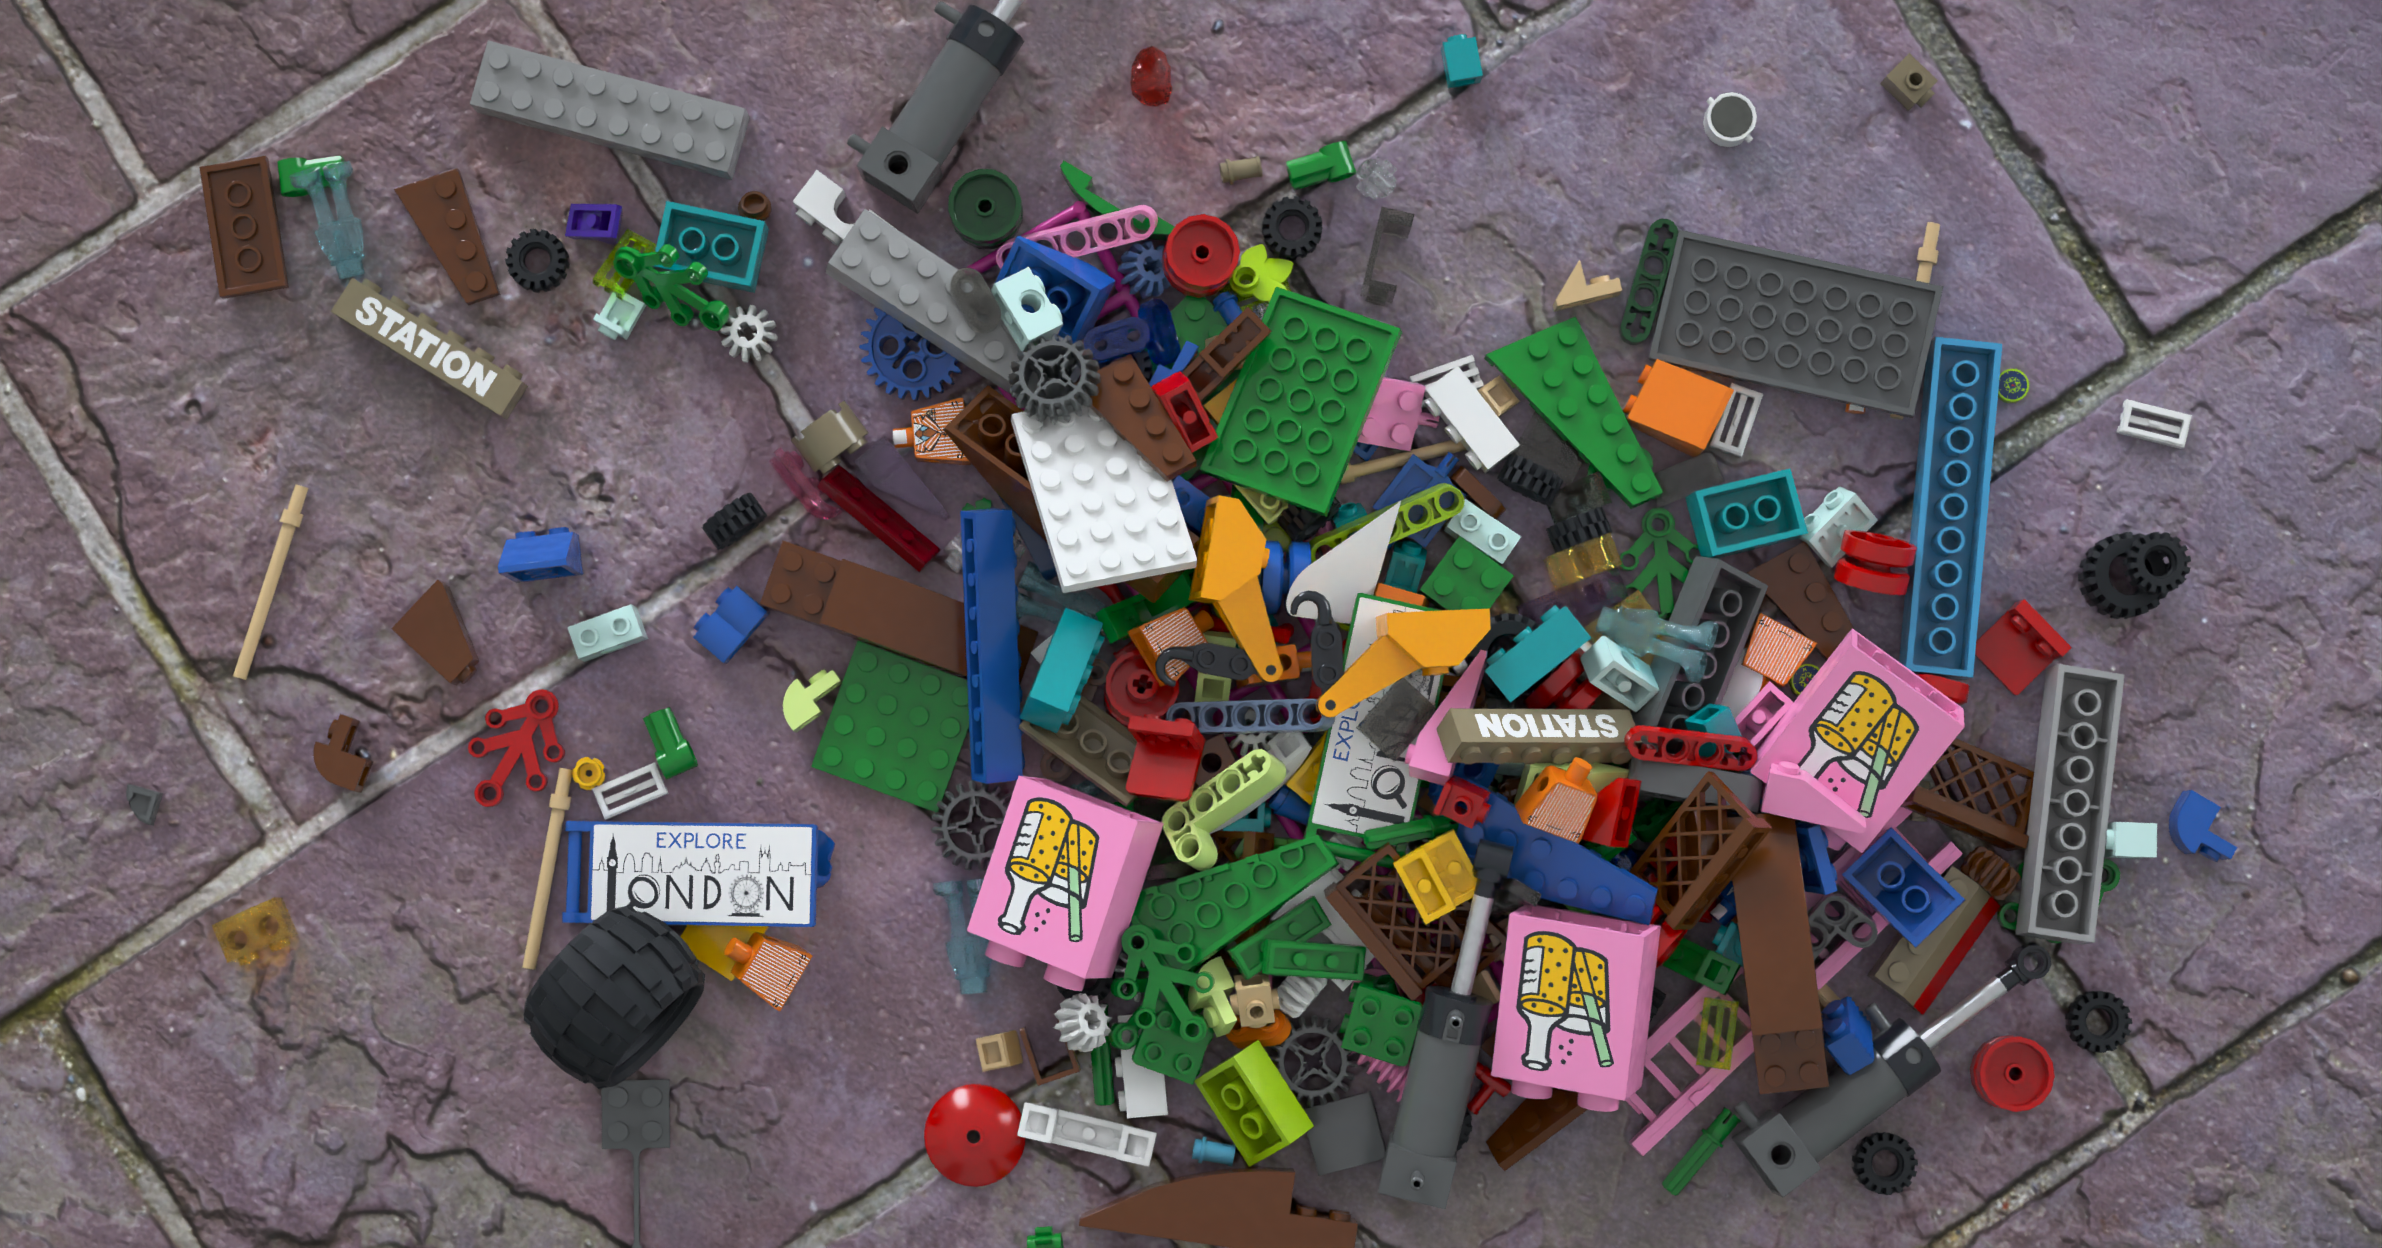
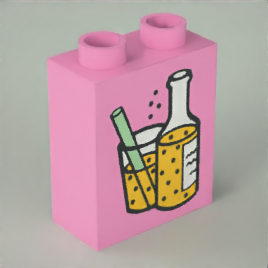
M1852 628L1757 748V760L1751 767V773L1763 781L1761 794L1763 799L1771 763L1779 765V762L1782 761L1791 762L1798 765L1799 769L1807 771L1866 818L1864 834L1820 825L1827 836L1828 847L1839 851L1847 842L1863 853L1965 727L1964 710Z
M1018 776L967 931L989 940L985 955L993 960L1010 966L1024 967L1028 955L1047 963L1043 978L1052 984L1066 989L1082 991L1088 978H1112L1122 949L1123 933L1129 928L1164 823L1046 778Z
M1530 903L1510 913L1491 1076L1512 1080L1511 1092L1517 1096L1531 1099H1548L1552 1097L1553 1088L1578 1092L1577 1104L1582 1108L1602 1112L1618 1110L1619 1100L1626 1101L1642 1087L1661 926L1654 924L1646 925L1630 920Z

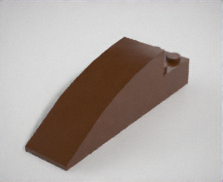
M987 385L945 427L944 432L994 491L1047 542L1011 423L1012 414L1025 411ZM1188 530L1197 556L1200 538ZM1185 570L1124 582L1152 603H1155Z
M782 540L760 605L764 608L967 678L963 602L845 559L840 561ZM1020 625V632L1017 636L1018 652L1021 656L1019 685L1021 684L1039 633Z
M1770 813L1754 814L1756 818L1764 819L1772 829L1732 878L1759 1093L1768 1094L1829 1087L1822 1035L1823 1026L1795 819ZM1741 816L1727 817V830H1734L1743 818Z
M1248 1167L1188 1174L1153 1183L1081 1214L1079 1226L1229 1248H1355L1358 1223L1355 1218H1351L1349 1211L1329 1209V1215L1317 1213L1316 1207L1296 1204L1295 1210L1290 1209L1295 1179L1293 1168Z

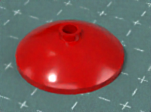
M968 1084L957 1087L943 1095L935 1103L927 1117L924 1130L927 1154L935 1168L944 1177L957 1184L978 1187L995 1183L1013 1170L1023 1154L1026 1138L1017 1136L1022 1114L1015 1102L999 1089L983 1084ZM976 1130L979 1132L980 1140L977 1143H972L968 1140L967 1135L969 1131Z

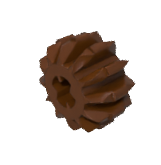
M1977 846L1970 852L1960 867L1962 873L1979 884L1995 900H2004L2009 894L2011 895L2021 880L2019 873L2009 863L1983 846Z

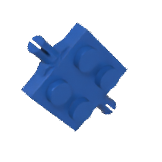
M1448 452L1436 468L1427 465L1412 454L1373 504L1372 508L1377 511L1437 484L1447 483L1454 486L1447 475L1460 460L1454 457L1446 467L1447 463L1454 456ZM1451 491L1444 492L1440 496L1439 504L1441 508H1448L1453 504L1454 494ZM1414 505L1410 508L1408 512L1410 521L1414 522L1421 519L1424 512L1422 505ZM1448 519L1407 537L1414 539L1426 548ZM1395 542L1388 544L1387 549L1391 550Z

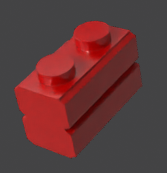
M1181 371L1170 375L1151 387L1191 453L1218 438L1190 380Z

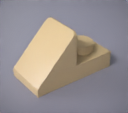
M1579 260L1553 304L1554 312L1617 297L1622 292L1620 279L1610 280L1609 275H1604L1591 279V285H1586L1582 265Z

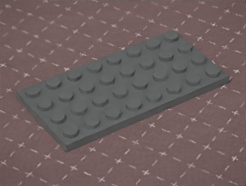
M1679 230L1649 360L1655 362L1659 359L1677 367L1913 418L1944 286Z

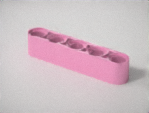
M1138 205L1021 237L1036 243L1039 240H1047L1052 244L1054 250L1072 257H1078L1150 237L1157 226L1158 216L1151 207ZM1139 214L1145 215L1150 221V228L1146 230L1137 229L1133 224V217ZM1104 223L1115 225L1118 230L1117 237L1106 238L1101 232V225ZM1073 231L1081 232L1085 237V245L1082 247L1072 245L1069 241V233ZM1016 238L1007 240L998 250L996 262L1000 269H1002L1006 260L1005 250L1012 247Z

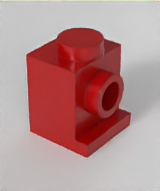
M1453 775L1445 783L1433 813L1438 816L1440 814L1472 829L1478 822L1482 824L1485 822L1492 806L1487 803L1491 792ZM1458 802L1466 803L1468 810L1458 806Z

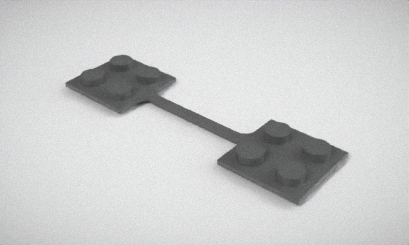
M670 1079L624 1080L616 1086L601 1089L602 1149H627L633 1155L634 1244L632 1248H643L640 1244L639 1155L646 1148H670Z

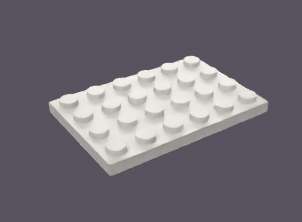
M1081 405L1082 416L1076 415L1075 412L1070 413L1069 423L1064 420L1063 416H1059L1055 425L1051 423L1049 416L1041 423L1037 420L1036 414L1030 418L1025 412L1012 414L1011 423L1063 593L1196 568L1197 557L1172 480H1164L1137 454V450L1128 441L1123 440L1115 433L1114 428L1104 418H1100L1091 407Z

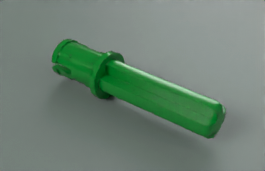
M1426 814L1423 816V819L1366 830L1363 840L1369 850L1379 849L1387 842L1394 846L1423 839L1431 841L1451 829H1454L1455 833H1457L1459 823L1450 825V822L1455 821L1444 815L1432 817L1430 814Z
M1103 1003L1107 1005L1104 1013L1108 1016L1109 1005L1108 1003ZM1105 1036L1106 1043L1100 1047L1093 1048L1091 1051L1094 1101L1098 1106L1111 1105L1115 1102L1111 1045L1108 1036Z
M1725 1106L1706 1130H1701L1703 1134L1662 1181L1663 1187L1672 1195H1679L1718 1147L1723 1148L1724 1145L1721 1143L1737 1124L1741 1122L1733 1114L1728 1122L1724 1124L1732 1114Z

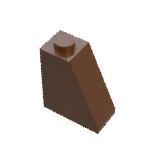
M438 579L391 629L450 684L457 686L460 682L465 684L473 677L477 671L475 665L479 662V658L450 587Z

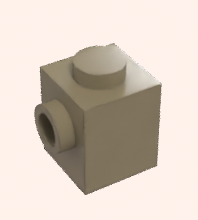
M1909 53L1880 84L1909 111L1915 104L1921 108L1935 94L1931 88L1938 80Z

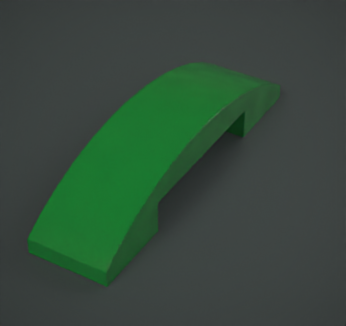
M1063 160L1060 165L1061 173L1071 191L1079 201L1085 203L1087 209L1096 216L1120 210L1089 191L1093 185L1091 176ZM1133 217V224L1137 229L1146 230L1150 228V221L1147 217L1143 223ZM1158 217L1157 226L1147 239L1167 241L1174 226Z
M1682 938L1677 949L1662 965L1725 996L1741 967L1739 963L1685 938Z

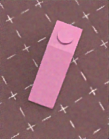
M1782 761L1779 762V765L1771 763L1761 812L1859 834L1865 833L1866 818L1807 771L1799 769L1798 765L1791 762Z

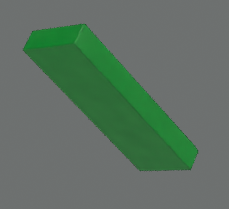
M1310 896L1227 951L1243 978L1248 980L1262 971L1265 939L1306 942L1332 924L1315 896Z
M1265 939L1262 973L1267 975L1363 981L1366 947L1360 945Z

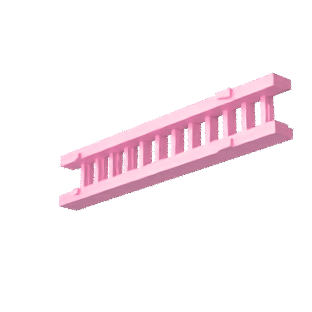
M1901 806L1863 853L1848 844L1830 861L1837 872L1836 884L1875 920L1878 930L1877 935L1889 923L1844 881L1842 874L1887 830L1892 827L1940 875L1963 854L1952 841L1944 843L1926 860L1896 828L1913 812ZM1805 892L1807 911L1814 907L1824 895ZM1830 903L1825 906V912L1829 916L1837 917L1840 915ZM1861 922L1854 929L1852 928V934L1857 938H1865L1871 932L1870 925L1865 922ZM1810 932L1811 942H1818L1817 938ZM1845 938L1830 952L1824 948L1818 955L1821 961L1815 965L1818 990L1863 948L1852 945ZM1740 967V969H1739L1737 975L1735 976L1734 980H1735L1740 974H1742V975L1744 976V969H1743L1742 967ZM1700 984L1648 1033L1644 1067L1674 1100L1657 1116L1636 1093L1626 1100L1638 1115L1642 1113L1650 1121L1629 1141L1630 1145L1640 1155L1644 1156L1754 1052L1750 1017L1728 993L1725 996ZM1716 997L1748 1029L1731 1046L1700 1014ZM1692 1020L1723 1052L1706 1069L1675 1037ZM1667 1043L1698 1075L1682 1092L1651 1061V1058Z

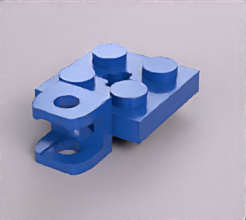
M1795 822L1805 892L1827 895L1838 891L1835 882L1837 880V872L1828 857L1826 849L1828 847V839L1825 832L1821 829L1820 825Z

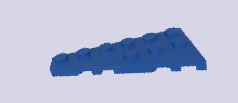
M1472 776L1468 778V782L1491 792L1487 803L1492 805L1483 824L1478 822L1471 829L1459 823L1457 837L1472 865L1474 864L1480 839L1514 846L1507 879L1503 883H1498L1497 888L1646 925L1651 923L1658 892L1657 888L1624 868L1616 867L1601 858L1602 855L1592 849L1588 850L1578 843L1523 824L1515 805L1509 802L1507 797L1498 792L1494 793L1481 785V782ZM1463 802L1462 808L1468 810L1466 803Z

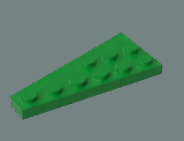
M1576 316L1485 355L1484 359L1492 367L1495 366L1506 377L1505 380L1513 389L1516 388L1530 402L1529 405L1565 442L1568 441L1579 452V456L1587 464L1590 463L1603 477V481L1630 509L1656 499L1663 494Z
M1312 836L1280 846L1275 850L1245 857L1243 860L1230 864L1226 863L1181 877L1176 881L1160 886L1146 888L1140 893L1131 922L1133 925L1143 924L1148 926L1154 932L1157 939L1178 944L1183 942L1193 944L1196 948V957L1188 964L1178 962L1175 956L1155 953L1162 965L1192 971L1339 865V862L1321 836ZM1182 947L1179 951L1183 959H1189L1192 955L1188 947Z

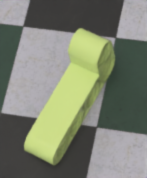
M1253 750L1193 791L1188 801H1179L1171 806L1164 813L1162 823H1164L1163 830L1177 858L1199 871L1212 868L1217 861L1218 852L1209 833L1278 787L1286 777L1284 763L1265 750Z

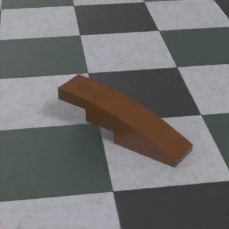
M1249 307L1202 350L1199 356L1182 372L1190 380L1201 404L1272 332Z

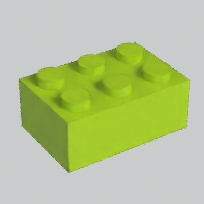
M1259 1040L1218 1063L1194 1081L1249 1167L1290 1145L1314 1127Z

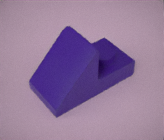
M571 204L565 236L572 239L599 240L617 246L623 216L622 206L617 204Z

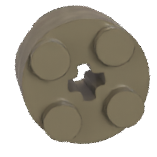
M845 400L838 404L842 409L840 412L837 413L835 409H831L801 431L804 436L802 440L798 436L791 439L814 472L820 470L823 474H826L841 463L838 456L847 450L850 454H853L868 443L865 436L869 432Z

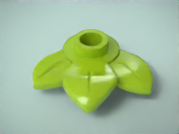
M1263 244L1253 246L1242 254L1240 265L1236 267L1229 280L1230 287L1239 296H1254L1260 302L1269 303L1276 287L1287 290L1283 284L1291 275L1293 262L1279 258H1267V252ZM1246 279L1252 281V283L1250 284H1241V282Z

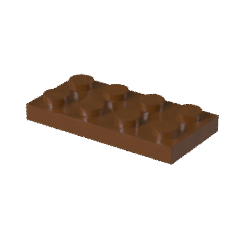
M260 156L199 167L220 297L226 299L289 288L269 158Z

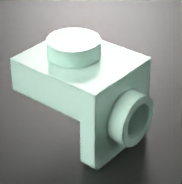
M615 287L600 315L596 313L593 320L600 325L598 331L613 340L620 336L627 340L646 304Z

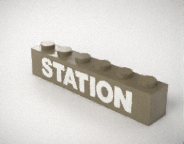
M354 278L350 280L332 308L331 312L504 419L507 420L528 387L521 381L523 374L507 364L503 369L492 363L495 357L477 347L475 352L464 346L467 340L455 332L449 330L447 334H444L437 330L438 322L422 312L419 317L414 316L408 312L410 305L393 295L390 300L379 294L382 288L370 280L364 278L362 283Z
M1450 708L1436 730L1448 763L1564 764L1572 763L1573 759L1578 757L1589 764L1628 763L1632 758L1624 744V738L1630 728L1635 726L1630 710ZM1641 739L1640 741H1634L1637 748H1639V746L1642 743Z

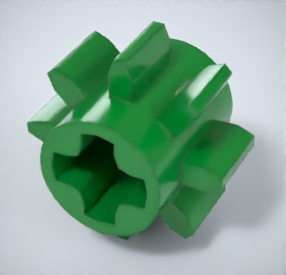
M1053 1226L1036 1227L1035 1235L1027 1236V1248H1063L1062 1233H1053Z

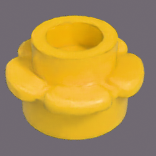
M581 758L577 761L572 772L574 782L579 783L580 788L584 790H592L595 786H600L606 777L603 772L604 765L597 758ZM588 770L592 771V775L590 777L586 775V772Z

